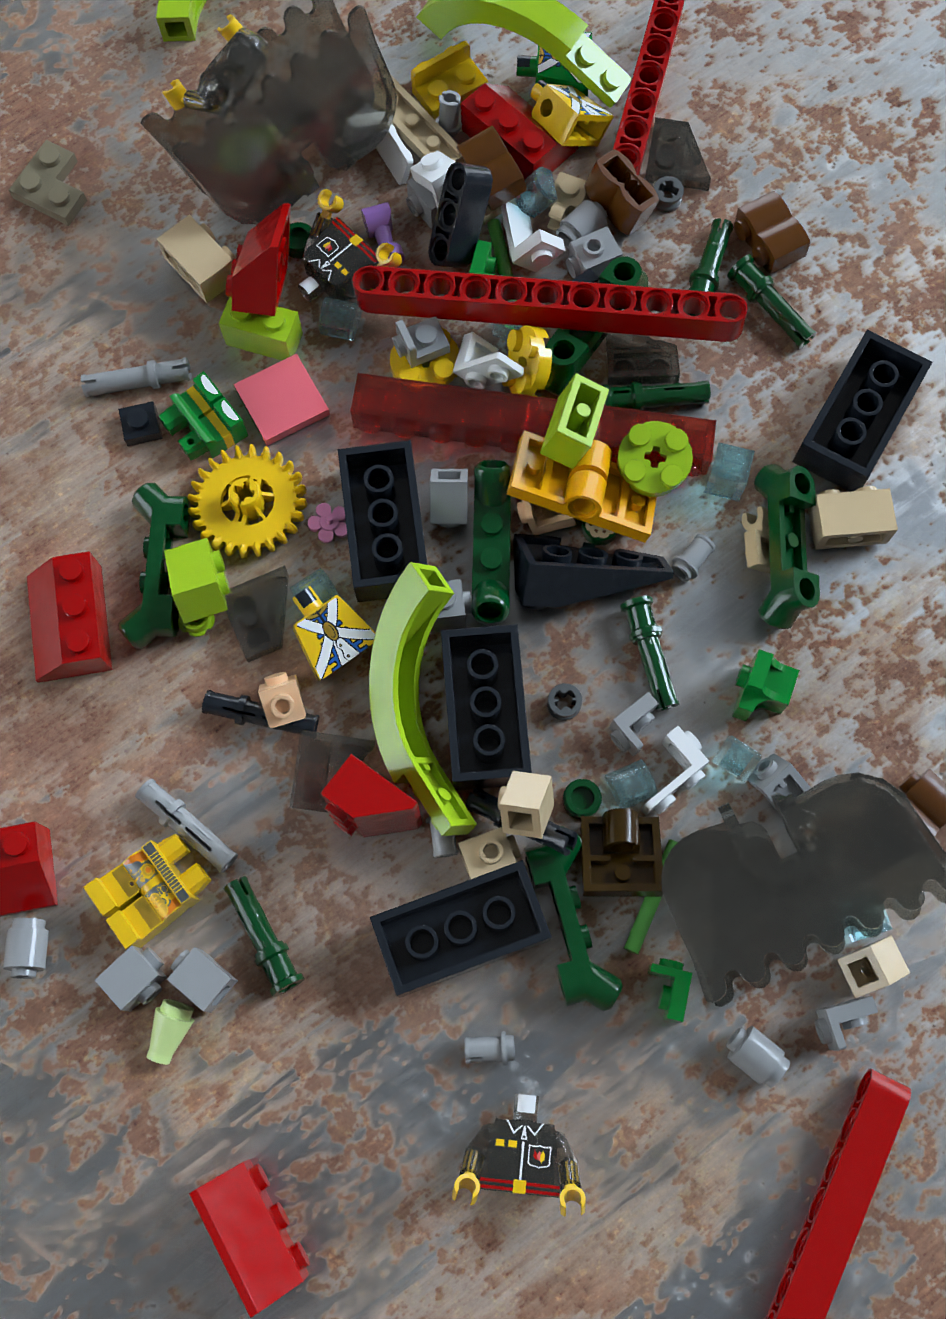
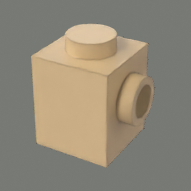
M518 771L512 772L507 786H502L498 795V809L501 814L503 833L542 839L554 807L552 776Z
M502 827L458 843L459 851L470 879L516 863L515 859L521 857L514 835L506 836L503 833Z
M892 935L837 959L855 998L889 986L910 974Z

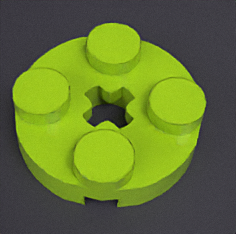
M661 421L637 424L630 429L620 444L617 456L618 470L621 476L623 475L625 481L630 484L629 487L635 492L649 497L664 496L686 480L692 466V448L688 442L687 434L671 424ZM653 450L659 451L660 456L665 458V462H659L656 468L651 467L650 460L644 458L645 454H651Z

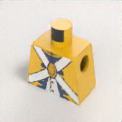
M540 80L533 86L530 93L531 98L536 101L532 110V118L562 146L598 147L614 117L610 112L572 86L547 84L544 80Z
M309 586L292 598L304 615L301 620L292 626V629L318 681L330 675L373 644L376 632L340 596L335 595L323 604L312 587Z

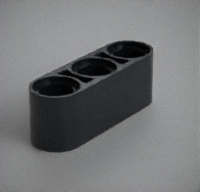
M455 162L448 168L428 249L430 261L435 266L467 268L472 263L493 183L491 171L487 167Z

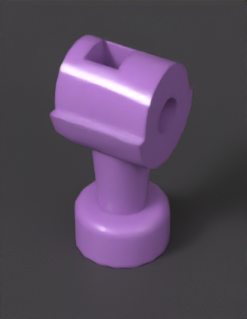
M385 202L361 209L368 238L375 237L378 245L382 243L393 245L394 249L389 254V257L392 253L396 252L401 255L403 263L405 256L400 244L393 242L391 234L393 227L389 203Z

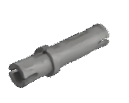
M187 357L160 363L150 360L147 361V365L89 375L83 374L81 375V382H85V384L81 386L85 397L89 398L95 395L149 386L153 389H159L161 384L184 380L190 381L192 380V374L188 372L191 370Z
M149 779L139 788L135 797L160 817L158 822L164 827L170 826L192 848L197 850L216 867L220 873H224L235 862L238 854L233 852L185 809L186 804L181 799L175 800L154 779Z

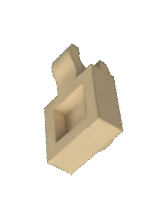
M559 172L547 197V206L551 207L548 215L551 219L547 228L556 231L560 227V222L587 199L588 195L584 187L586 180Z
M760 506L757 507V519L756 515L744 513L742 515V525L748 531L744 533L747 568L770 574L768 508Z

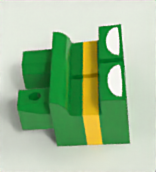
M203 371L192 379L194 382L192 387L182 394L174 393L169 397L173 405L159 415L163 426L171 436L186 426L189 427L191 432L178 440V443L190 461L206 452L214 458L221 454V450L226 451L249 436L242 418Z

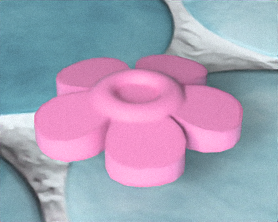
M321 503L316 507L317 516H311L308 519L309 530L312 532L319 531L318 539L323 543L332 542L334 534L339 538L347 536L346 523L344 522L346 521L345 510L342 506L335 507L331 513V506L327 503Z

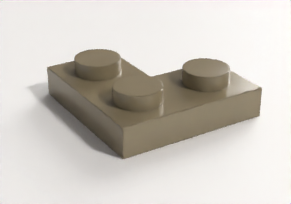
M45 140L9 189L13 199L68 226L87 202L84 192L63 182L78 162L75 154L48 140Z

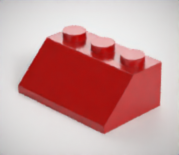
M484 83L461 102V130L472 138L493 126L519 167L526 185L533 190L575 153L579 146H562L532 118L534 107L509 86Z
M283 203L247 232L243 245L238 244L236 259L232 261L231 274H228L226 279V296L232 297V311L269 316L276 315L288 272L291 204Z
M90 551L50 558L27 576L36 681L40 683L111 671L112 660L102 566Z
M350 754L320 793L327 803L324 809L329 813V817L334 820L333 823L349 836H352L355 831L365 838L418 830L423 824L417 801L352 754Z
M36 821L0 828V917L58 906L50 829Z
M248 1159L193 1190L189 1195L250 1318H252L301 1284L309 1275L306 1267L310 1265V1261L301 1243L297 1241L293 1244L286 1230L290 1223L283 1207L279 1202L273 1205L266 1191V1188L270 1187V1183L260 1164L253 1166L251 1160Z

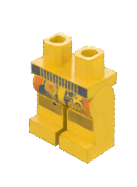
M173 834L159 843L150 840L141 847L142 849L130 855L123 863L100 879L95 878L83 886L102 916L108 917L106 922L126 950L131 945L142 948L186 912L188 908L196 905L200 901L197 895L212 881L198 863H195L182 874L178 870L175 863L191 851L184 840L177 834Z

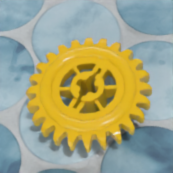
M253 444L249 445L248 454L245 456L238 445H235L234 458H230L224 450H221L223 462L221 464L215 462L212 458H208L212 471L207 472L201 468L198 469V473L204 482L191 481L192 488L199 494L187 495L189 502L197 506L195 508H188V513L192 518L198 519L192 522V526L195 530L202 531L200 533L201 539L208 538V541L213 540L211 542L213 550H219L225 546L227 556L233 555L239 549L241 558H246L249 550H253L256 557H260L263 547H266L270 552H274V542L276 541L281 544H287L288 540L285 533L296 534L298 532L293 522H302L305 519L303 513L298 510H303L308 505L306 499L301 498L307 492L305 485L300 484L302 481L301 473L295 472L291 475L294 471L293 462L289 460L282 466L283 456L281 452H277L276 456L270 460V450L267 446L263 448L261 455L257 456ZM263 484L268 485L273 493L262 492ZM228 491L229 499L223 502L224 496ZM274 501L271 512L265 517L263 513L266 503ZM234 510L233 522L225 516L224 511ZM258 518L262 520L259 523L248 525L249 521Z

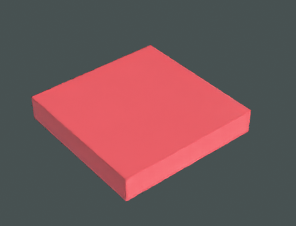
M297 353L234 384L237 394L266 446L330 415L326 403Z

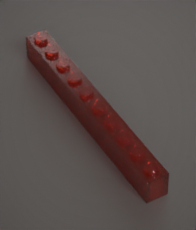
M358 373L350 413L353 428H358L365 433L374 434L381 431L394 433L401 438L426 437L437 443H447L449 441L463 442L474 448L493 446L500 447L506 452L515 453L524 430L542 437L546 436L558 399ZM604 405L593 440L601 441L610 447L612 462L617 463L620 444L634 425L650 421H661L683 430L688 436V442L692 448L693 455L692 466L688 476L707 475L713 457L717 420ZM653 450L651 454L644 455L645 459L650 460L651 467L656 468L659 462H665V458L660 456L659 451Z

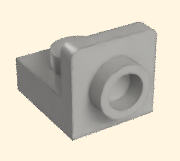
M436 316L407 328L403 320L395 322L397 335L392 337L395 349L400 358L406 356L411 368L450 353V344Z
M647 692L615 717L609 727L612 731L610 737L615 745L622 752L628 750L632 756L639 753L644 745L631 729L634 728L638 733L655 719L652 713L659 703L650 692Z
M772 754L758 762L753 772L747 777V781L758 789L781 817L787 821L792 820L817 796L794 766L776 754Z
M873 996L859 997L817 1009L816 1012L819 1019L815 1020V1028L821 1043L827 1044L829 1050L840 1051L846 1049L847 1046L839 1024L842 1023L844 1030L867 1024L866 1016L878 1013Z

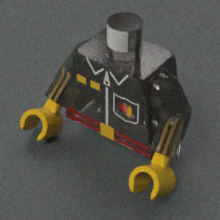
M232 14L228 15L226 18L230 22L224 28H217L228 43L206 68L197 90L187 91L180 80L176 79L170 83L173 88L169 91H163L162 94L174 110H180L186 106L188 109L215 114L221 121H224L265 73L268 60L266 54L268 53L269 46L264 37L248 28H244Z
M328 189L322 190L317 198L318 205L323 210L317 213L305 244L302 258L308 277L298 285V288L302 295L310 302L325 292L334 302L343 303L348 299H356L352 278L359 268L364 266L397 268L402 263V257L396 252L392 253L389 257V254L394 249V246L389 243L380 244L377 250L374 251L338 216L333 220L331 217L332 213L340 212L343 209L344 202L341 197L336 195L333 203L329 206L328 202L332 191Z
M515 1093L513 1118L495 1117L494 1123H488L481 1127L465 1149L459 1177L456 1179L452 1190V1199L454 1201L456 1200L458 1190L465 1188L472 1193L470 1203L472 1206L477 1201L480 1189L554 1198L560 1197L561 1215L566 1216V1203L569 1201H576L581 1207V1215L585 1213L586 1197L581 1189L578 1160L565 1134L555 1130L553 1123L537 1121L539 1096Z

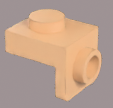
M524 500L517 503L521 523H528L533 535L576 525L575 518Z
M279 672L264 678L265 683L259 686L258 693L270 728L295 722L306 717L296 674L287 676L286 672Z

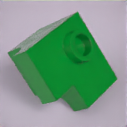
M759 649L750 664H742L735 685L741 687L732 717L747 721L750 715L757 710H769L781 714L789 705L800 670L780 663L774 658V654Z

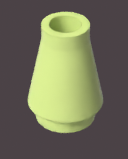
M163 999L161 1006L155 1008L150 1046L146 1056L149 1060L164 1065L170 1064L173 1054L194 1022V1019L191 1018L194 1011L192 1007L179 1001Z

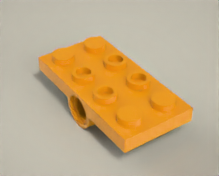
M523 431L519 439L507 495L644 543L648 540L652 531L657 497L641 495L629 487L630 484L625 481L623 475L621 476L617 463L611 461L612 451L608 445L601 441L593 440L591 448L578 464L571 469L540 454L545 437Z

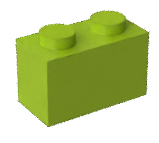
M229 297L218 323L226 345L281 361L296 353L303 335L297 311L278 307L275 316L232 311V297Z
M576 373L558 397L540 454L573 469L592 446L609 389Z
M208 538L164 551L172 597L184 624L228 610L225 595L230 594L231 591L224 573L226 571L220 551H212Z

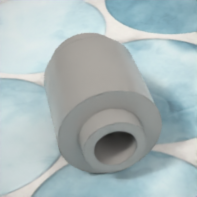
M584 200L560 222L556 235L563 239L567 250H569L571 241L607 226L605 209L598 202Z
M37 918L13 919L12 928L7 930L3 969L11 971L12 978L34 979L37 972L45 970L49 931L45 929V920Z
M750 1026L747 1030L739 1027L726 1044V1047L730 1049L727 1058L758 1084L765 1083L772 1088L781 1080L790 1066V1061L784 1057L785 1052L754 1026Z

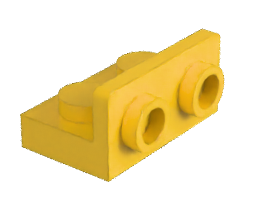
M466 40L455 46L448 47L444 52L428 61L419 63L411 70L412 93L434 120L439 117V95H442L443 91L452 90L457 92L461 96L462 102L482 84L488 83L487 78L470 58V45Z

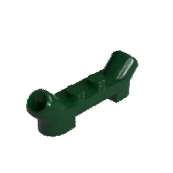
M621 256L613 259L599 276V283L648 287V277L642 270L639 262L634 258ZM616 308L615 310L621 311L624 309ZM558 328L546 345V348L552 350V365L550 376L544 389L560 396L574 375L579 373L609 333L570 329L562 330Z
M483 460L474 469L471 611L474 619L485 625H496L504 622L509 615L511 496L507 495V490L511 478V466L501 460Z
M769 464L758 472L754 481L755 489L768 499L771 590L758 612L760 618L767 624L778 629H789L793 626L801 611L815 607L820 600L819 575L807 572L805 509L816 506V492L814 480L809 471L804 467L795 466L785 470L779 465Z
M156 483L143 484L134 492L132 498L134 508L150 524L149 537H145L143 541V555L147 559L146 571H142L139 578V588L143 594V600L138 607L118 623V630L135 649H144L158 636L176 637L179 631V611L172 595H168L169 576L164 551L173 548V538H188L190 522L188 508L190 506L186 496H168Z
M578 835L576 846L573 851L570 850L571 854L568 856L546 845L524 849L533 889L547 886L550 888L568 953L569 962L558 964L555 967L566 1006L587 1001L602 1011L610 1010L616 1002L623 984L620 978L589 960L587 949L593 948L590 933L586 924H579L576 910L581 909L579 894L575 885H568L566 878L570 867L581 850V837Z

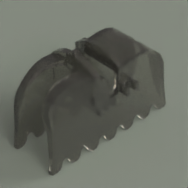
M312 0L313 7L309 13H304L298 6L292 5L288 7L283 15L285 30L282 34H276L270 27H262L256 33L255 38L260 41V47L254 55H248L241 48H235L229 53L227 61L230 70L227 76L221 77L216 71L213 74L214 70L211 71L210 69L200 75L199 83L202 90L200 97L210 100L208 108L186 105L180 110L173 109V116L168 120L158 113L152 112L144 116L140 124L166 150L192 184L207 195L230 218L241 224L257 225L283 203H289L292 207L303 195L308 197L320 187L313 175L315 172L310 163L301 154L303 150L313 143L321 159L328 166L336 168L338 171H347L356 164V161L378 146L392 124L397 102L395 85L376 42L365 7L362 5L355 6L349 12L347 18L348 32L333 0Z
M857 772L840 774L824 780L796 798L793 793L787 796L779 792L772 794L771 798L778 815L797 850L796 853L783 859L780 858L765 828L753 821L739 824L729 802L718 807L724 820L723 823L697 830L682 838L671 849L662 869V891L691 956L707 1002L723 1007L733 1001L735 995L733 981L737 977H742L752 987L757 989L765 988L771 980L769 967L774 960L782 961L791 971H802L808 964L807 946L812 943L819 944L828 954L836 955L841 953L846 944L844 930L849 926L856 927L865 937H877L883 929L884 910L886 909L893 910L903 920L910 921L916 919L925 901L924 892L931 893L939 902L946 904V852L937 842L904 793L883 778Z

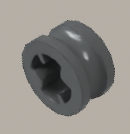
M672 176L658 179L653 187L659 197V202L655 208L661 212L675 211L680 207L684 193L681 181ZM664 191L671 192V198L664 197Z
M562 683L556 685L548 696L547 707L550 714L562 721L571 720L578 715L582 705L580 691L571 684ZM559 695L564 698L570 695L572 696L571 705L575 706L572 709L565 706L560 710L556 707L558 699H555V697Z

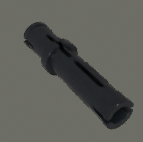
M207 690L202 703V713L234 719V723L244 725L247 722L270 728L262 703L252 701L251 697L247 695H241L239 698ZM306 713L304 719L273 729L314 739L320 716Z
M478 787L474 788L473 793L470 792L466 801L468 811L490 819L494 822L493 825L498 828L502 827L501 814L498 809V797ZM548 821L542 839L527 838L568 856L571 854L570 850L573 851L576 846L578 834L573 830Z

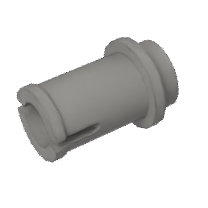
M447 90L443 91L442 95H439V117H437L436 122L451 137H454L462 128L461 119L459 118L461 96L455 91Z
M697 534L682 555H677L673 558L671 568L674 571V575L682 581L696 578L699 574V567L715 551L713 541L703 534Z
M430 816L426 818L425 821L427 824H430L433 858L458 855L455 835L441 836L440 832L433 826Z
M502 1031L501 1036L465 1037L466 1064L503 1061V1065H507V1061H515L514 1035H506V1032Z

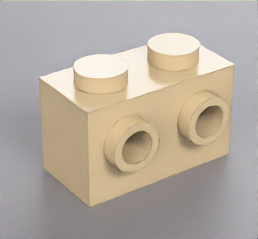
M189 214L157 238L164 259L206 303L226 289L227 275L231 274L232 261L236 257L227 246L220 247L215 242L214 234L205 223L199 225Z
M865 486L852 492L841 493L838 489H829L815 496L816 506L808 508L815 550L887 544L898 530L890 488L877 489L875 486Z

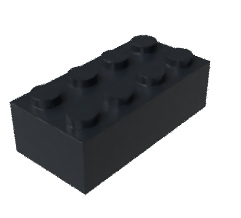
M867 329L792 462L849 492L863 487L933 362Z
M411 440L337 449L353 588L358 603L388 599L398 578L410 562L427 565Z
M518 624L441 630L453 787L456 791L477 787L480 789L507 786L513 771L532 773Z
M523 860L370 917L396 996L399 998L547 943L552 938Z

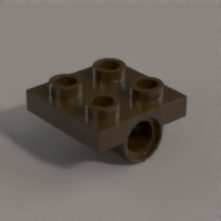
M629 808L611 809L604 812L603 816H581L580 837L582 841L583 896L663 897L664 878L659 817L638 816V812Z

